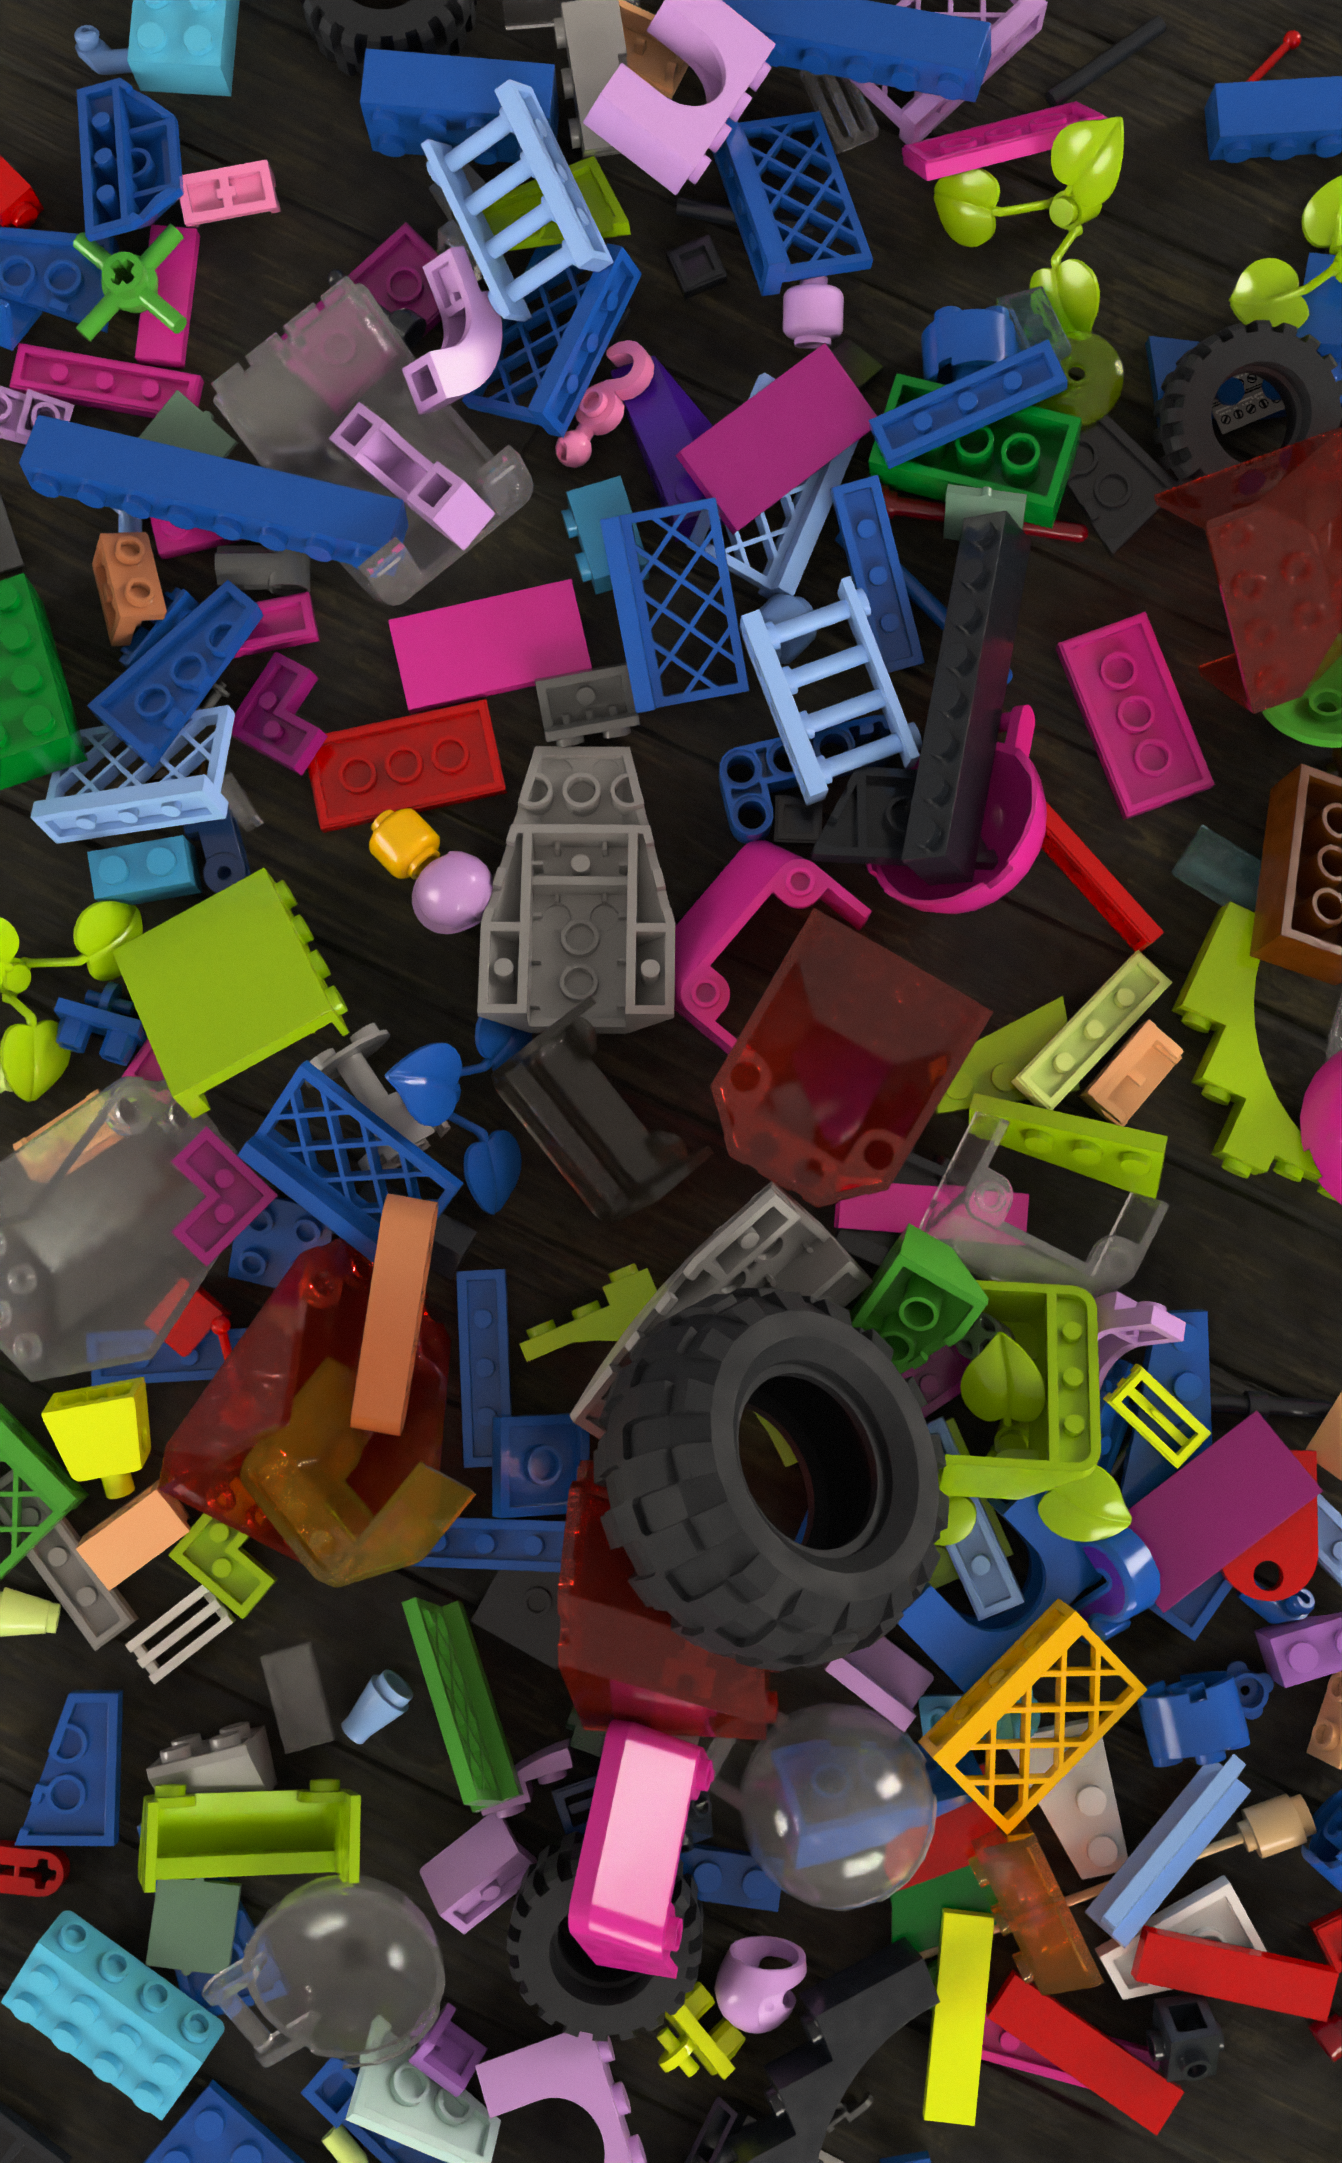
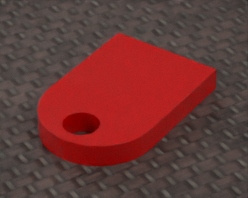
M1290 1450L1317 1483L1316 1451ZM1317 1496L1223 1567L1220 1572L1224 1579L1240 1593L1261 1601L1283 1600L1302 1590L1312 1578L1318 1561ZM1263 1561H1272L1279 1571L1277 1583L1269 1589L1259 1588L1254 1581V1570Z

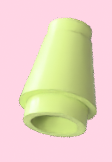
M5 1587L3 1592L0 1591V1637L46 1634V1632L56 1634L61 1603H52L49 1600Z

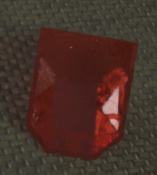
M1339 427L1154 495L1156 505L1206 531L1236 653L1197 666L1199 675L1253 714L1302 697L1342 655V428Z
M813 908L711 1084L729 1156L744 1165L749 1164L756 1168L759 1174L786 1190H793L802 1195L803 1200L817 1208L861 1195H870L888 1190L992 1016L993 1011L827 914Z
M341 1237L331 1243L313 1247L299 1254L166 1444L158 1490L311 1569H315L436 1508L451 1339L443 1323H437L431 1319L425 1307L426 1299L429 1298L427 1292L425 1293L408 1409L401 1436L351 1428V1414L374 1263Z
M580 1460L577 1468V1481H572L569 1488L561 1557L562 1562L558 1585V1615L561 1618L558 1663L583 1729L607 1731L610 1722L613 1719L636 1722L668 1735L767 1740L768 1723L777 1724L778 1692L769 1691L770 1672L780 1673V1671L738 1664L734 1658L722 1657V1655L710 1653L699 1646H694L670 1630L672 1619L670 1613L655 1610L653 1606L646 1607L627 1581L635 1571L629 1556L623 1546L610 1549L600 1519L601 1516L605 1515V1512L611 1509L607 1488L594 1484V1461Z

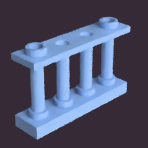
M509 79L494 90L502 106L499 109L500 115L454 149L451 145L430 139L421 143V146L428 159L426 162L428 173L433 181L442 188L490 290L488 291V299L491 306L503 319L525 322L532 316L523 297L572 264L579 269L600 272L614 262L532 87ZM509 133L514 134L523 150L520 153L521 159L473 193L462 167ZM531 176L535 178L543 193L541 204L494 236L482 211ZM550 221L557 223L564 238L562 248L514 280L503 254Z
M851 576L841 579L837 592L840 601L775 625L772 621L764 623L759 609L742 615L740 619V633L807 806L825 800L829 790L827 784L832 783V777L899 753L905 769L914 767L920 757L918 751L922 749L923 744L916 724L914 722L907 723L870 628L867 617L871 616L868 598L862 588L855 589ZM848 620L857 646L791 669L789 666L781 667L775 651L781 649L780 643L840 621ZM865 664L874 687L873 691L810 714L806 710L798 711L792 695L798 693L799 687ZM882 708L892 735L827 759L823 755L815 756L810 739L815 738V732Z

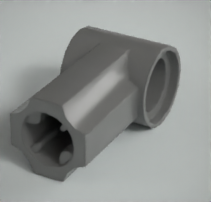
M263 545L217 546V552L215 553L217 585L220 587L229 580L240 590L268 589L269 592L280 596L303 592L310 593L311 558L304 553L288 549L274 551Z

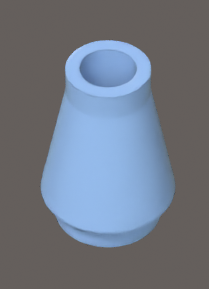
M386 1669L380 1675H373L349 1716L341 1723L344 1733L353 1742L363 1744L371 1735L408 1711V1702L413 1698L411 1688L402 1677L391 1670Z

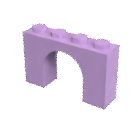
M664 0L646 30L694 70L704 87L706 105L687 106L674 102L621 63L583 121V124L674 195H677L687 179L693 184L698 182L712 161L705 155V152L708 148L714 153L718 151L732 130L725 123L728 117L734 122L739 119L752 99L745 91L750 87L756 92L772 68L765 61L776 44L722 0Z
M581 2031L578 2037L562 2033L475 2065L490 2118L542 2099L562 2098L570 2100L583 2107L597 2123L604 2142V2163H647L641 2139L638 2134L630 2135L624 2116L631 2113L626 2089L622 2081L614 2083L608 2063L615 2060L609 2035L608 2041L605 2042L592 2041L593 2034Z

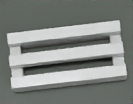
M201 1585L125 1644L130 1653H135L138 1657L137 1662L142 1669L144 1667L150 1673L148 1677L153 1684H156L235 1622L236 1619L221 1600ZM203 1596L209 1603L205 1608L148 1651L143 1643ZM214 1612L217 1613L221 1619L219 1622L163 1666H159L155 1660L158 1656Z

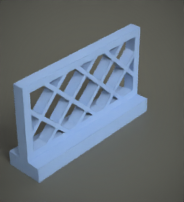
M766 373L759 375L749 399L776 379ZM859 440L780 499L786 517L781 529L770 532L764 512L755 518L760 534L759 537L742 542L739 531L732 535L726 526L732 545L725 548L730 572L760 588L758 594L768 600L778 593L794 596L833 501L830 489L841 484ZM796 493L794 500L792 502L790 495ZM708 509L701 510L690 536V540L699 546L704 542L710 527ZM779 535L776 540V543L774 544L772 537ZM760 541L763 543L768 559L763 574L750 567L744 547ZM709 543L705 550L716 558L715 548ZM734 551L736 558L730 556L727 553Z
M229 705L195 710L155 767L152 768L145 762L133 774L126 768L139 756L127 747L114 758L109 752L122 740L106 726L80 730L84 746H94L86 753L88 761L53 772L46 800L34 801L30 818L56 844L225 819L229 802L221 794V788L235 718L234 711ZM216 724L215 731L201 744L193 739L206 726ZM189 743L195 750L174 768L168 761ZM106 757L111 763L89 781L84 775ZM204 760L209 761L207 776L203 774L187 777ZM163 766L170 772L159 782L144 784ZM120 773L127 778L118 788L103 790ZM81 780L86 785L76 795L64 797L65 792L77 781Z
M1235 1754L1232 1755L1224 1766L1220 1763L1202 1766L1085 1911V1914L1124 1949L1251 1792L1246 1785L1237 1779L1246 1764Z

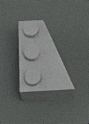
M576 0L561 3V17L553 18L557 49L566 48L569 68L561 69L565 99L574 98L576 118L568 119L572 149L581 147L583 159L593 155L601 157L620 154L617 149L583 124L598 96L620 64L623 63L627 66V50L619 1Z

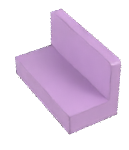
M885 1636L870 1647L849 1653L844 1658L822 1664L825 1671L903 1732L906 1731L916 1717L912 1708L934 1680V1676L930 1671Z
M491 1813L420 1869V1875L439 1916L461 1933L466 1934L517 1893V1890L520 1889L523 1875L530 1864L537 1863V1859L516 1841L505 1818L498 1819L496 1813Z

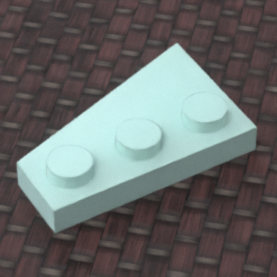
M380 2016L373 2022L345 2120L447 2163H491L501 2120L497 2116L490 2118L487 2108L466 2089L456 2098L409 2063L408 2060L416 2046L412 2049L392 2033L394 2026Z

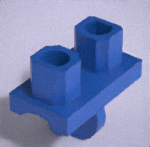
M110 981L102 993L93 990L86 992L84 1002L98 1008L58 997L54 1012L61 1020L58 1025L56 1042L63 1049L84 1053L91 1032L105 1036L99 1052L102 1059L127 1066L137 1045L143 1046L148 1039L146 1032L143 1030L141 1020L117 1014L118 1012L131 1016L135 1009L132 1001L122 999L121 984Z

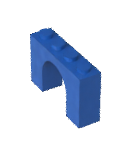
M1048 1490L1019 1500L987 1499V1502L1017 1532L1026 1546L1029 1570L1026 1582L1021 1590L1025 1598L1024 1603L978 1621L976 1615L966 1614L952 1607L927 1582L920 1596L910 1607L902 1610L904 1617L897 1624L964 1693L987 1672L1058 1598L1070 1606V1603L1085 1588L1095 1585L1103 1576L1094 1568L1081 1547L1080 1541L1068 1540L1057 1535L1040 1518L1038 1505Z

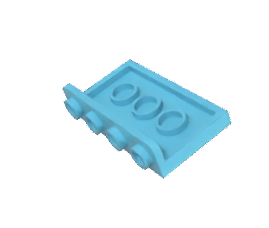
M69 1910L63 1911L38 1941L1 2001L3 2005L12 2011L17 2019L31 2024L50 2038L58 2049L73 2055L92 2069L93 2073L100 2080L111 2083L130 2097L138 2108L153 2114L161 2121L199 2070L225 2029L223 2022Z

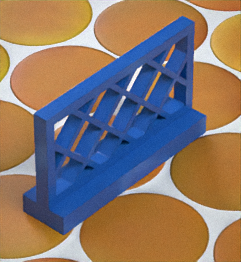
M820 111L738 123V120L734 122L728 117L725 123L732 130L716 153L712 151L761 295L780 294L781 286L784 282L871 269L873 257ZM812 130L815 142L809 148L790 138L793 132ZM761 137L772 143L773 146L765 154L750 146L747 139ZM781 148L802 159L795 169L774 159ZM809 164L827 172L828 179L824 185L803 174ZM766 170L786 180L780 191L761 181V176ZM794 185L815 196L809 206L787 196ZM822 201L840 209L842 215L837 222L816 211ZM779 207L800 218L793 229L775 220L774 213ZM807 222L829 233L822 244L800 233ZM838 238L853 246L856 254L842 256L829 249V247ZM793 244L813 255V257L808 262L790 264L787 251Z
M607 243L606 247L614 263L600 272H593L590 280L586 283L579 285L576 275L584 271V269H579L572 264L523 297L527 305L541 296L545 306L531 314L532 317L527 321L508 320L502 317V345L499 359L490 377L480 387L463 397L462 402L469 409L540 425L548 435L564 438L642 275L623 246ZM562 244L536 247L525 272L562 248ZM569 280L573 290L551 302L548 291ZM578 303L570 321L560 327L557 315ZM549 320L553 331L532 343L529 331ZM521 337L525 348L504 359L503 353L507 344ZM558 344L550 363L540 367L537 356ZM530 361L533 372L512 384L509 372ZM501 377L505 389L489 398L482 397L488 384ZM538 385L529 406H520L517 397Z
M716 497L600 519L636 713L652 711L664 706L749 691ZM708 509L711 531L702 545L699 546L677 531V528L687 513ZM679 515L673 526H670L661 519L663 517ZM653 520L668 531L653 555L636 544L632 523ZM673 535L696 551V554L681 575L657 559ZM712 538L716 558L705 550ZM638 553L649 560L642 572ZM701 555L718 566L720 579L709 595L685 579ZM653 564L677 580L662 604L647 594L644 589L643 579ZM681 584L705 600L690 623L666 607ZM720 587L722 588L724 605L714 599ZM647 602L658 609L651 620ZM709 603L727 616L728 628L718 642H715L694 627ZM662 612L686 628L671 651L653 638L652 627ZM690 632L713 647V650L699 670H696L675 655ZM729 635L733 654L722 647ZM656 650L666 656L660 668ZM717 652H720L735 663L738 682L718 685L703 675ZM672 660L692 674L694 678L684 692L664 695L661 674ZM698 680L709 686L692 690Z
M307 1060L298 1067L256 1134L244 1144L237 1155L373 1263L375 1261L382 1210L388 1194L385 1179L404 1178L408 1196L421 1199L416 1177H430L445 1189L439 1199H426L438 1202L437 1220L464 1184ZM305 1080L320 1091L324 1107H304L300 1088ZM291 1103L292 1109L286 1110ZM338 1115H351L360 1123L363 1137L344 1139ZM326 1116L331 1140L312 1141L307 1118ZM295 1119L300 1142H290L274 1128L278 1121ZM377 1146H390L397 1151L402 1168L382 1169ZM365 1147L370 1170L351 1171L346 1148ZM334 1149L339 1172L330 1173L318 1164L315 1151ZM373 1180L378 1202L368 1203L356 1194L354 1181Z

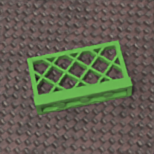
M0 1403V1462H6L13 1470V1490L0 1491V1497H13L12 1526H0V1532H12L11 1554L0 1564L1 1581L71 1510L76 1509L89 1494L77 1481L71 1478L70 1474ZM24 1481L32 1490H22V1482ZM22 1497H39L53 1512L40 1525H22ZM21 1532H32L21 1543Z
M417 1597L402 1602L463 1804L470 1805L472 1813H478L524 1795L463 1602L455 1601L443 1607Z

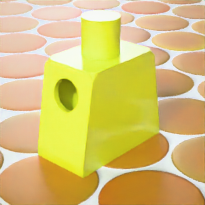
M144 1377L53 1393L41 1415L71 1478L77 1482L101 1478L105 1495L108 1499H118L131 1494L135 1490L131 1472H136L143 1468L151 1451L147 1392Z

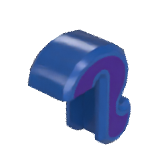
M1129 1528L1107 1539L1090 1542L1080 1541L1081 1547L1094 1568L1105 1577L1107 1582L1070 1607L1089 1624V1628L1103 1642L1129 1628L1131 1624L1130 1618L1153 1606L1160 1594V1573L1151 1552L1142 1539ZM1082 1635L1078 1638L1081 1642L1090 1645Z

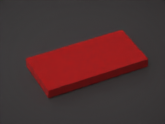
M487 699L326 733L328 737L308 766L320 830L323 833L374 822L381 813L389 809L396 812L400 809L411 808L416 812H422L507 793Z

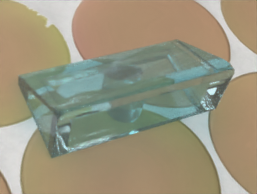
M1042 286L997 298V306H1003L1009 310L1010 319L1015 325L1017 353L1048 339L1059 362L1071 354L1072 347Z
M1202 824L1176 863L1172 874L1221 906L1231 901L1255 913L1261 861Z

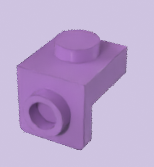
M448 2002L437 2016L429 2011L412 2036V2039L418 2045L408 2062L457 2098L466 2088L476 2070L475 2065L480 2063L488 2048L450 2021L457 2008Z

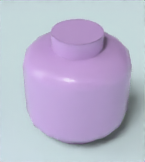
M826 276L800 280V285L792 286L786 290L783 296V332L788 338L794 340L795 347L817 349L824 343L830 347L831 340L842 334L844 296L841 290L835 286L828 285V277Z

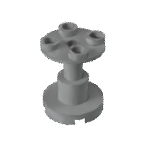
M375 1023L366 1025L350 1037L352 1044L336 1053L333 1048L321 1052L310 1061L312 1065L332 1080L341 1075L358 1101L422 1151L431 1146L426 1138L435 1133V1130L440 1138H442L451 1128L447 1121L435 1127L424 1126L418 1123L408 1112L398 1092L388 1095L366 1061V1058L376 1052L390 1037L387 1030L380 1031ZM305 1080V1084L308 1088L314 1087ZM377 1146L382 1169H393L402 1166L397 1151L390 1146ZM367 1154L358 1161L362 1171L370 1170Z

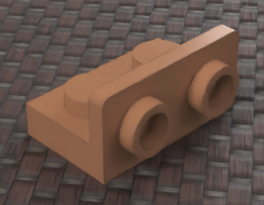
M146 532L100 533L92 567L111 646H128L131 644L135 628L141 626L142 621L163 620L167 612L149 536Z

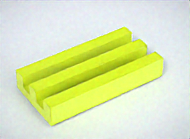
M1136 1363L1130 1369L1131 1374L1126 1379L1122 1378L1116 1384L1118 1387L1114 1392H1109L1103 1400L1168 1462L1178 1469L1209 1437L1211 1432L1141 1365ZM1140 1381L1195 1432L1190 1439L1135 1389ZM1127 1395L1181 1446L1177 1453L1172 1451L1122 1403Z

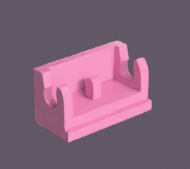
M267 159L182 175L184 195L179 199L186 227L198 228L200 224L268 211L271 213L281 212L275 192V187L277 186L274 173Z

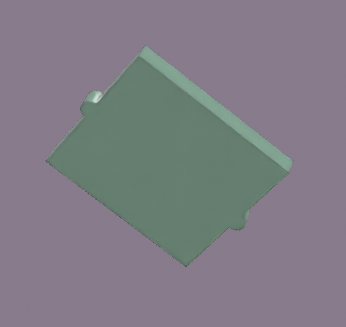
M176 390L138 437L226 458L238 444L237 441L213 421L212 413L209 411L202 412L178 390Z
M948 484L943 538L960 540L964 518L1006 510L1023 530L1027 494L992 490L988 486L982 489Z
M206 1878L158 1880L146 1966L181 1970L184 1976L190 1975L191 1972L228 1976L230 1973L242 1883Z

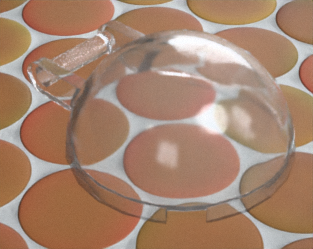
M736 1686L730 1696L734 1702L706 1752L708 1758L713 1762V1769L715 1771L714 1780L710 1784L709 1791L739 1809L741 1827L747 1846L764 1874L788 1895L818 1908L850 1911L849 1909L860 1908L889 1898L910 1881L924 1861L934 1835L937 1800L936 1794L933 1795L930 1778L924 1764L927 1761L923 1753L906 1731L903 1732L882 1714L865 1706L824 1702L798 1709L786 1716L759 1698ZM753 1712L774 1726L767 1731L751 1753L742 1777L740 1790L719 1778L717 1774L747 1718Z
M338 1874L316 1878L300 1885L271 1907L248 1940L243 1952L245 1953L244 1958L214 1975L205 1984L201 1992L202 1997L209 2005L214 2006L218 2004L255 2047L254 2056L263 2067H270L306 2046L315 2055L344 2059L342 2069L379 2065L404 2054L420 2042L440 2014V2002L444 1993L446 1976L439 1939L421 1908L407 1894L381 1880L359 1875V1883H348ZM248 1987L252 1999L263 2016L278 2030L271 2034L237 1992Z

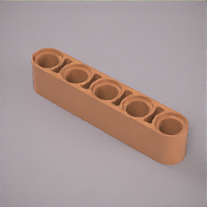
M389 1193L386 1196L375 1254L351 1414V1428L401 1436L408 1409L435 1236L438 1202Z

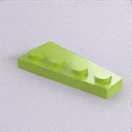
M977 1093L973 1094L969 1108L968 1134L1156 1201L1168 1136Z

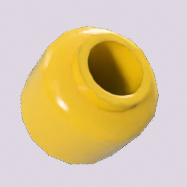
M411 808L400 809L396 812H393L391 809L386 810L371 825L373 834L369 841V850L398 879L409 877L413 880L417 879L421 871L430 862L440 858V853L437 851L440 846L439 835Z

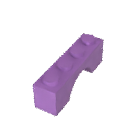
M1342 1612L1321 1616H1307L1299 1621L1273 1624L1254 1630L1268 1675L1271 1676L1274 1682L1284 1688L1342 1671Z

